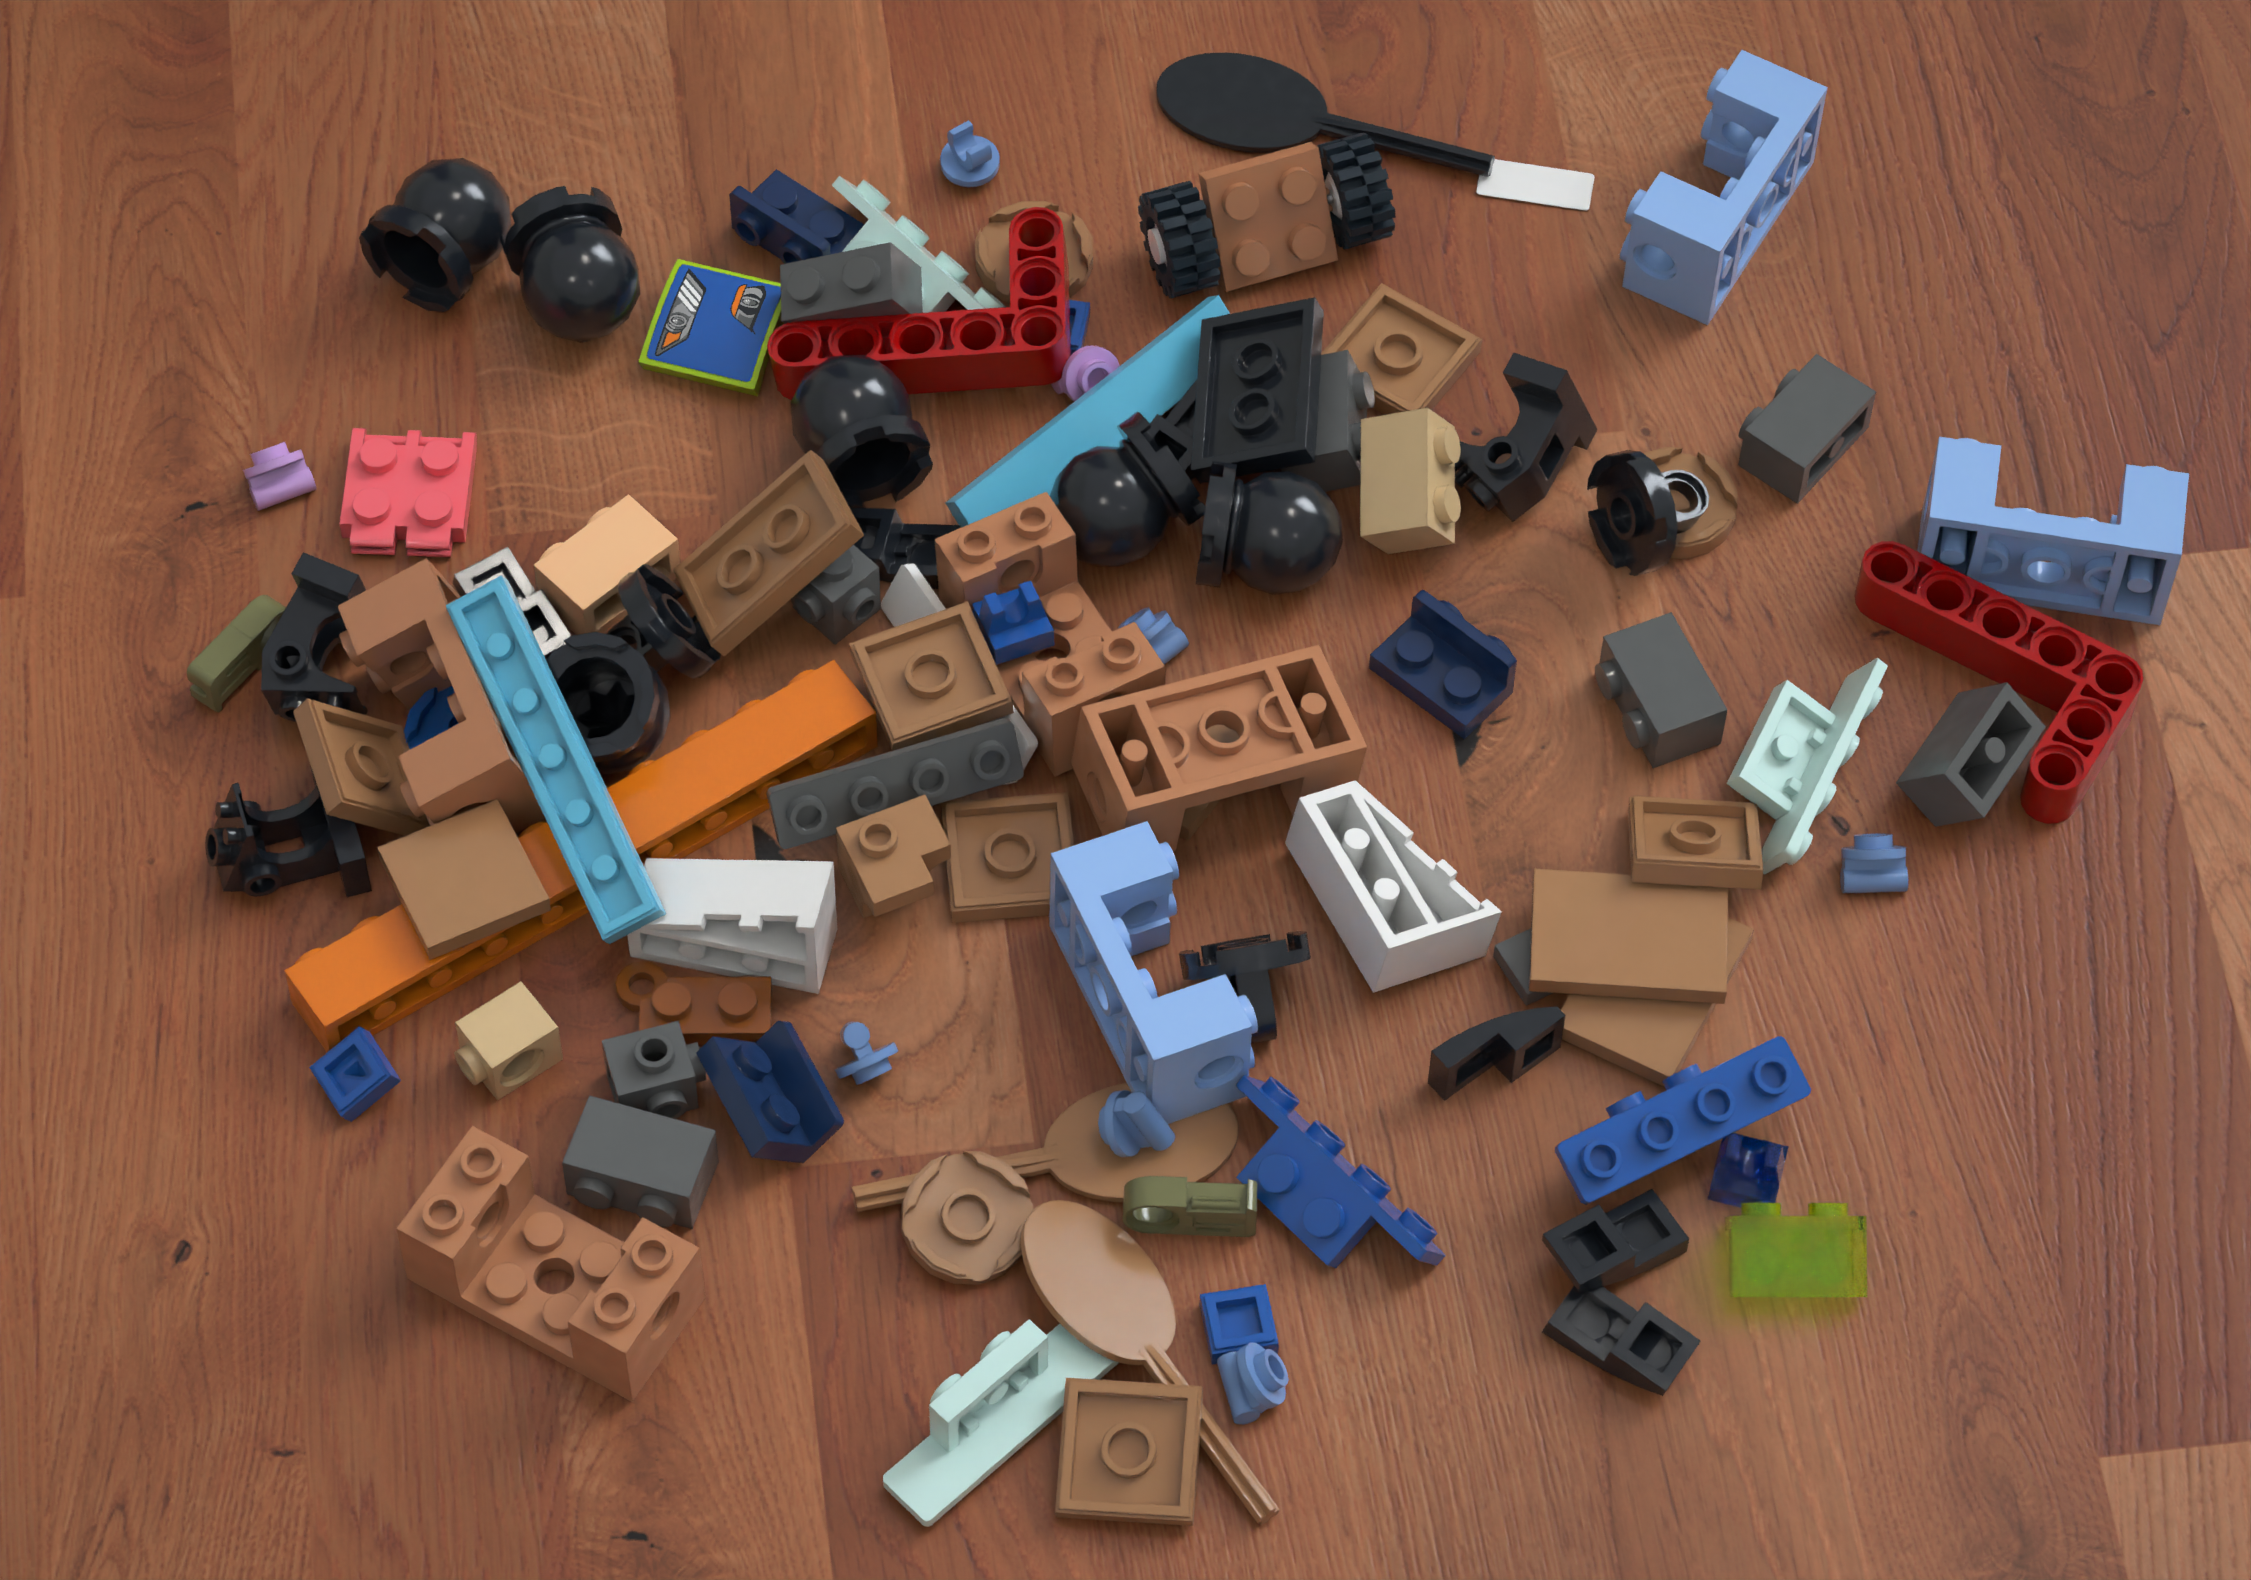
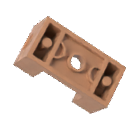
M1047 492L935 539L939 600L946 609L968 601L972 610V603L983 600V596L994 592L999 595L1017 589L1019 584L1031 580L1054 629L1055 645L996 666L1014 707L1037 738V751L1055 777L1073 769L1071 758L1081 706L1166 685L1165 665L1136 622L1111 631L1079 584L1077 576L1076 534ZM1046 649H1059L1068 655L1066 658L1057 659L1055 656L1046 661L1036 658L1040 652Z
M426 558L338 605L347 629L339 634L341 643L356 667L363 664L366 665L372 681L382 694L392 690L393 694L409 709L413 707L426 691L437 687L438 692L450 686L454 689L455 693L448 696L447 701L459 724L398 756L407 780L400 784V789L413 814L417 818L426 814L431 826L498 799L515 833L544 819L545 816L446 608L447 604L459 599L461 596Z
M1315 645L1081 706L1071 765L1103 836L1148 821L1158 843L1167 842L1172 850L1175 851L1186 808L1280 784V790L1294 816L1300 797L1356 780L1358 782L1367 745L1320 646ZM1214 725H1225L1235 730L1240 738L1234 742L1222 743L1211 738L1206 730Z
M474 1126L469 1129L396 1228L407 1279L631 1402L636 1398L705 1299L699 1247L643 1217L625 1242L615 1238L536 1195L529 1156ZM561 1270L569 1273L574 1280L565 1291L549 1294L536 1286L539 1278L549 1271Z

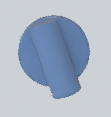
M1149 607L1144 608L1127 618L1118 627L1119 629L1136 622L1163 664H1166L1189 645L1186 635L1174 625L1170 615L1165 610L1153 614Z
M1870 833L1854 835V846L1841 848L1842 868L1840 872V885L1842 893L1907 891L1906 847L1893 845V834Z
M848 1022L842 1027L840 1031L841 1041L851 1048L855 1059L835 1069L839 1079L852 1075L856 1085H859L892 1069L887 1057L898 1052L895 1042L872 1050L868 1042L870 1033L864 1024Z
M1127 1090L1112 1092L1105 1106L1100 1110L1098 1125L1101 1138L1119 1157L1134 1156L1139 1152L1140 1148L1152 1147L1156 1151H1162L1170 1147L1174 1142V1132L1142 1091L1132 1093Z
M1252 1342L1241 1347L1237 1352L1223 1354L1217 1359L1218 1369L1234 1423H1251L1260 1417V1413L1284 1402L1286 1396L1285 1386L1289 1381L1288 1373L1283 1361L1273 1350H1265L1259 1344Z

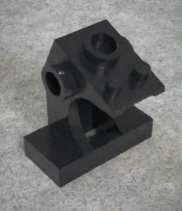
M1513 353L1503 371V375L1519 404L1520 413L1515 426L1506 437L1493 438L1485 446L1470 445L1460 441V458L1455 463V483L1460 488L1465 486L1470 495L1486 511L1489 512L1496 506L1512 522L1546 497L1572 447L1577 446L1587 450L1598 430L1567 370L1517 353ZM1511 454L1510 458L1504 463H1495L1501 455Z
M303 552L291 573L298 587L262 650L261 691L274 714L290 721L296 722L293 711L306 699L366 715L368 710L366 706L361 704L355 686L322 672L327 655L335 645L341 642L339 634L347 630L338 605L366 591L365 586L358 574Z
M312 768L311 772L315 788L305 799L290 807L273 811H262L261 806L257 802L243 801L239 783L231 785L225 802L216 803L215 812L218 819L214 828H209L207 831L205 850L210 866L217 867L223 892H245L249 896H265L273 893L279 887L335 872L340 873L347 898L372 891L366 859L355 822L326 814ZM302 837L305 846L299 850L284 853L267 852L265 846Z

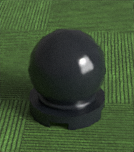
M465 158L431 160L406 177L395 197L393 205L382 207L369 219L368 226L359 237L362 253L373 272L379 278L388 271L397 282L409 289L402 298L428 311L446 312L455 302L463 299L469 292L473 282V274L482 270L499 257L502 251L500 236L501 234L507 235V232L512 227L510 199L492 172Z
M565 186L555 187L534 195L512 212L511 215L515 224L507 232V235L501 234L500 242L511 271L520 278L521 292L526 308L540 327L556 337L583 343L610 335L629 319L640 296L639 268L633 252L623 238H621L623 229L614 204L608 195L594 187H591L590 195H569Z
M863 354L831 356L804 374L790 402L793 436L805 454L812 450L825 461L850 508H866L864 502L881 498L890 493L895 502H897L923 483L933 467V462L929 455L930 442L921 424L912 419L909 395L903 383L890 368Z
M1140 412L1134 413L1117 425L1123 437L1119 442L1120 447L1096 446L1074 456L1056 477L1050 494L1051 499L1076 534L1077 559L1096 567L1123 566L1144 558L1163 539L1170 517H1179L1186 526H1190L1205 514L1206 506L1197 499L1200 497L1198 490L1167 446H1164L1162 449L1159 448L1148 432L1151 429V425Z
M1212 461L1196 584L1220 588L1222 572L1230 574L1232 570L1248 587L1272 595L1301 592L1318 582L1336 563L1343 543L1341 517L1325 491L1315 481L1290 471L1263 473L1244 484L1241 479L1235 481L1237 464Z
M599 632L570 636L564 640L565 645L553 651L547 658L548 666L599 773L609 775L631 770L648 759L662 744L670 721L667 688L656 670L648 664L645 657L622 638Z

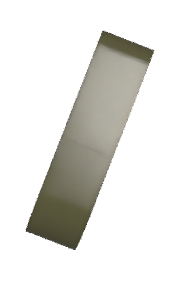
M260 595L252 600L188 666L187 678L193 683L190 687L191 696L215 712H220L222 710V703L255 669L258 671L262 669V650L284 613L286 606L268 595Z
M1144 1176L1135 1178L1124 1186L1122 1220L1128 1228L1134 1231L1150 1234L1251 1237L1256 1234L1257 1182L1248 1179L1247 1184L1187 1182V1177Z

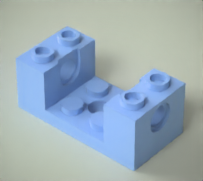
M1744 50L1740 51L1728 70L1721 67L1716 72L1707 92L1706 99L1712 102L1713 105L1705 119L1700 136L1702 139L1707 140L1703 165L1731 178L1726 183L1720 198L1661 171L1647 192L1639 189L1632 198L1625 216V222L1631 225V230L1620 252V259L1626 262L1622 287L1708 325L1814 163L1828 87Z
M1939 437L1922 508L1918 552L2028 606L2161 625L2182 556L2189 473L2169 471L2159 466L2142 467L2126 464L2120 485L2118 514L2112 515L2110 523H2104L2089 517L2070 518L2037 513L2028 508L2010 509L1995 506L2001 446L1981 443L1970 438L1953 439Z
M1148 821L1051 853L1049 926L1131 1092H1144L1166 1123L1170 1124L1247 1097L1236 1087V1084L1244 1075L1249 1076V1069L1255 1067L1251 1037L1253 1033L1258 1031V1024L1249 999L1246 995L1237 997L1226 974L1158 997L1154 982L1147 969L1137 970L1131 956L1169 944L1170 920L1168 917L1177 914L1172 884L1173 880L1179 878L1178 864L1170 845L1167 842L1159 844Z

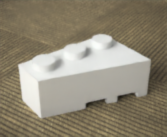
M1355 780L1300 797L1285 844L1372 992L1374 993L1484 957L1502 911L1488 899L1480 903L1455 880L1457 871L1444 859L1436 863L1411 840L1414 832Z
M646 858L644 868L666 914L627 935L630 957L730 977L771 976L772 985L819 994L837 932L833 861Z

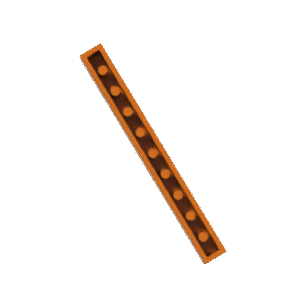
M832 660L816 670L810 669L799 673L786 687L767 698L746 703L733 717L714 728L693 733L680 747L655 761L648 760L640 763L629 772L627 777L607 787V790L643 865L646 858L682 859L770 808L766 794L768 788L846 765L878 747L876 711L835 660ZM547 822L532 824L518 836V839L549 897L551 911L430 960L401 904L381 916H372L364 919L348 935L325 948H315L304 953L293 966L284 970L293 1006L326 1052L330 1051L359 1026L369 1031L372 1036L589 912Z

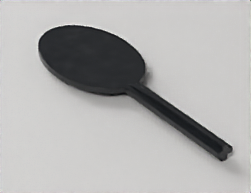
M1239 53L1198 54L1171 64L1162 72L1157 82V100L1167 118L1191 136L1222 148L1243 152L1271 153L1309 143L1320 134L1340 139L1358 133H1366L1368 139H1372L1377 149L1486 177L1492 173V166L1495 161V156L1327 113L1324 97L1314 84L1296 71L1261 57Z

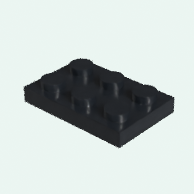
M1315 297L1202 319L1191 472L1200 484L1209 482L1212 461L1237 464L1236 477L1315 462L1324 310Z

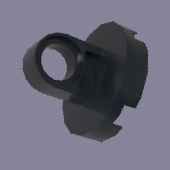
M1625 450L1604 456L1594 464L1588 478L1587 489L1597 488L1596 499L1598 509L1588 511L1589 524L1597 546L1610 565L1615 569L1627 566L1631 570L1629 575L1632 576L1654 572L1668 564L1676 547L1677 534L1691 529L1709 504L1707 488L1698 477L1684 470H1670L1661 473L1655 462L1641 451ZM1670 490L1678 491L1687 498L1690 503L1691 512L1682 513L1675 510V503Z
M643 564L620 580L618 591L622 604L629 615L610 629L607 633L608 635L620 637L629 645L637 643V651L645 657L648 664L656 672L669 663L679 672L691 678H701L721 658V653L711 647L696 615L691 618L682 605L676 601L684 592L661 571L648 564Z
M1307 931L1286 933L1288 945L1286 939L1271 941L1270 934L1201 946L1203 959H1200L1199 952H1194L1193 950L1181 951L1179 957L1183 980L1210 979L1226 974L1237 997L1246 995L1254 1009L1258 1031L1252 1034L1251 1044L1275 1040L1277 1038V1024L1268 969L1309 960L1311 955Z

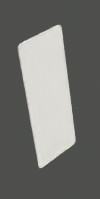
M1495 159L1491 175L1488 177L1479 175L1476 192L1483 196L1587 211L1590 207L1595 177L1591 173Z

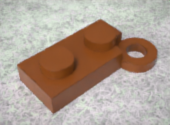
M646 961L627 965L617 976L615 984L618 999L624 1007L631 1011L639 1012V1031L679 1021L685 1044L697 1042L698 1046H703L712 1036L757 1042L772 1026L771 976L666 978V974L661 967ZM638 979H647L654 984L650 992L642 995L632 992L630 986Z

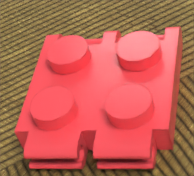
M353 428L339 523L342 538H350L351 554L395 555L397 540H406L407 556L451 557L453 542H466L477 452V434L474 432H463L462 438L422 437L421 430H408L407 436L367 435L366 428Z

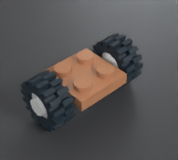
M1358 133L1316 146L1309 142L1198 173L1203 200H1200L1198 189L1193 187V183L1190 181L1143 193L1139 197L1140 205L1138 206V213L1142 219L1139 222L1140 229L1145 235L1146 241H1143L1145 250L1149 251L1151 269L1156 271V280L1159 287L1162 286L1163 293L1169 296V298H1175L1214 287L1218 284L1228 292L1338 261L1336 244L1339 247H1343V249H1349L1391 237L1393 235L1392 231H1395V223L1392 218L1396 217L1395 208L1390 200H1393L1392 189L1387 186L1386 180L1389 177L1386 169L1381 167L1382 158L1379 151H1375V143L1371 138L1368 139L1366 133Z

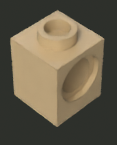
M522 982L517 983L455 1022L460 1049L455 1051L454 1055L460 1069L473 1085L483 1082L497 1101L563 1060L558 1026Z

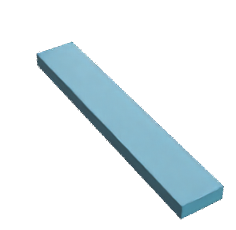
M1220 296L1207 297L945 502L957 523L964 527L1041 493L1047 492L1050 496L1056 477L1074 456L1096 446L1120 447L1119 442L1123 437L1117 425L1136 412H1140L1150 424L1157 414L1163 415L1178 403L1197 380L1202 319L1230 314Z
M501 575L447 604L448 613L602 940L611 944L665 915L664 907L509 581Z

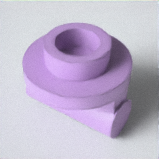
M1085 346L1075 351L1068 358L1063 368L1062 378L1051 385L1057 394L1064 392L1075 402L1120 365L1117 358L1103 347Z
M285 442L250 454L254 466L243 470L250 486L251 497L258 511L316 490L313 475L305 463L302 450L289 453Z

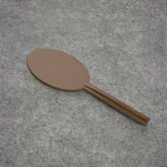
M1126 1082L1096 1091L1069 1106L1051 1125L1043 1148L996 1158L1005 1161L1022 1178L1051 1173L1061 1185L1077 1194L1097 1200L1123 1202L1124 1186L1135 1178L1144 1176L1187 1177V1182H1203L1211 1177L1228 1161L1236 1147L1238 1121L1234 1111L1227 1103L1168 1124L1175 1134V1139L1167 1149L1156 1151L1152 1147L1140 1148L1139 1152L1134 1156L1119 1157L1102 1140L1098 1119L1100 1110L1105 1106L1112 1092L1122 1090L1131 1092ZM918 1173L853 1186L852 1194L855 1209H857V1212L903 1203L910 1183Z
M1053 1200L1044 1202L1033 1209L1026 1219L1021 1233L1023 1262L1034 1289L1056 1320L1077 1340L1096 1353L1119 1363L1143 1365L1155 1383L1189 1385L1166 1354L1173 1341L1176 1329L1175 1311L1170 1293L1158 1269L1139 1244L1112 1220L1096 1210L1079 1203ZM1202 1404L1200 1445L1255 1521L1260 1523V1525L1265 1524L1270 1517L1277 1515L1280 1509Z

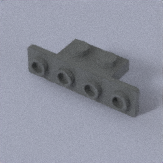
M1002 718L768 788L766 794L777 841L783 849H789L836 835V827L922 795H926L930 805L934 806L1019 780L1023 777L1024 771L1014 725L1008 718Z

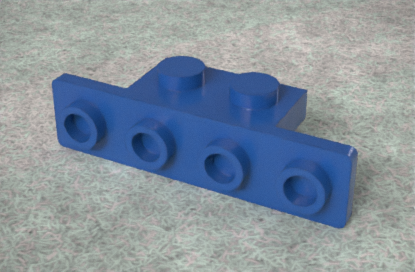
M1777 1036L1703 1073L1698 1064L1691 1065L1663 1080L1662 1083L1666 1091L1648 1100H1645L1641 1091L1623 1098L1606 1108L1609 1119L1560 1142L1555 1147V1153L1580 1202L1587 1205L1807 1097L1811 1093V1088L1785 1038Z
M1244 1075L1238 1081L1236 1087L1279 1128L1236 1178L1242 1184H1247L1248 1179L1256 1181L1257 1198L1327 1266L1337 1268L1376 1222L1417 1260L1436 1266L1446 1255L1432 1242L1437 1235L1436 1230L1412 1209L1406 1208L1403 1213L1385 1197L1391 1191L1390 1186L1372 1169L1362 1163L1357 1169L1340 1154L1341 1150L1345 1147L1344 1142L1332 1130L1318 1120H1315L1311 1125L1294 1110L1300 1103L1299 1099L1286 1086L1273 1077H1269L1264 1082Z

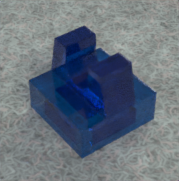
M1731 1133L1722 1138L1708 1200L1773 1215L1789 1146L1736 1133Z

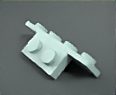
M841 176L834 181L832 186L869 219L842 252L889 242L895 245L921 267L923 313L944 312L955 300L959 301L967 310L1006 307L983 287L975 294L966 286L963 281L969 273L943 251L937 257L932 255L924 247L925 243L930 239L929 236L904 215L896 222L884 211L891 202L870 183L863 179L856 187Z
M1879 658L1872 660L1845 678L1830 710L1826 709L1788 680L1774 687L1726 783L1749 801L1757 804V807L1776 820L1762 848L1764 875L1784 863L1789 865L1795 864L1809 848L1813 834L1808 830L1815 816L1827 807L1836 792L1837 787L1832 781L1837 770L1850 759L1857 749L1860 738L1855 733L1862 719L1866 718L1874 710L1882 697L1883 690L1878 686L1888 665Z
M1029 1319L1012 1334L1009 1331L1000 1333L986 1346L981 1354L980 1361L963 1376L954 1374L948 1377L935 1390L929 1404L930 1435L883 1475L884 1488L923 1526L929 1527L933 1525L1063 1412L1066 1378L1100 1380L1119 1362L1110 1360L1091 1350L1071 1335L1061 1324L1057 1325L1046 1335Z

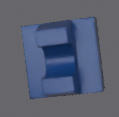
M1031 580L1019 584L1017 589L999 595L994 592L983 596V600L972 603V612L996 665L1055 645L1054 629Z

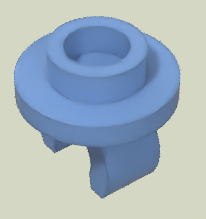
M969 120L948 131V143L943 148L940 156V165L944 176L952 183L963 187H977L991 181L996 176L1000 166V156L996 146L986 138L973 135V124Z

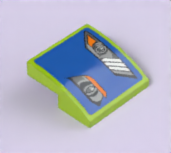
M677 259L653 315L640 355L639 364L642 369L758 396L769 360L767 348L769 337L775 329L784 324L781 320V283Z

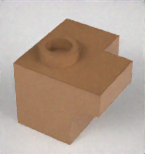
M926 795L836 827L838 869L863 918L871 915L876 917L934 895V881L929 872L940 863L951 858V844Z

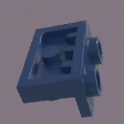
M777 169L752 193L741 186H737L729 194L732 229L735 230L743 241L752 246H761L780 258L784 264L840 253L864 226L862 222Z
M1421 590L1413 597L1411 616L1370 654L1369 660L1370 670L1463 739L1469 736L1513 693L1517 665L1516 658L1503 641L1495 636H1486L1467 622L1454 605L1445 600H1437L1425 590Z
M777 1021L757 1042L712 1036L696 1052L752 1158L804 1163L844 1124V1119L791 1022Z

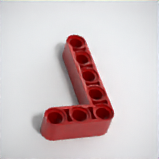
M1032 207L1021 211L1011 221L1009 227L1010 307L797 321L778 327L769 337L767 344L777 390L783 397L792 400L804 374L831 356L862 354L890 368L903 383L908 394L1042 386L1059 381L1062 378L1065 363L1071 356L1069 263L1061 218L1050 209Z
M1881 541L1872 545L1865 551L1854 595L1856 606L1862 614L1999 684L2007 682L2015 692L2058 712L2032 753L2020 799L2025 812L2036 821L2053 824L2067 820L2079 806L2131 722L2144 680L2142 669L2137 661L1904 544L1894 541ZM2076 735L2086 737L2088 740L2078 738ZM2047 781H2054L2060 785L2050 784Z

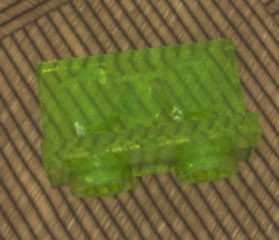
M1741 1203V1216L1725 1217V1231H1729L1730 1297H1867L1866 1216H1848V1203H1808V1216H1782L1781 1203Z

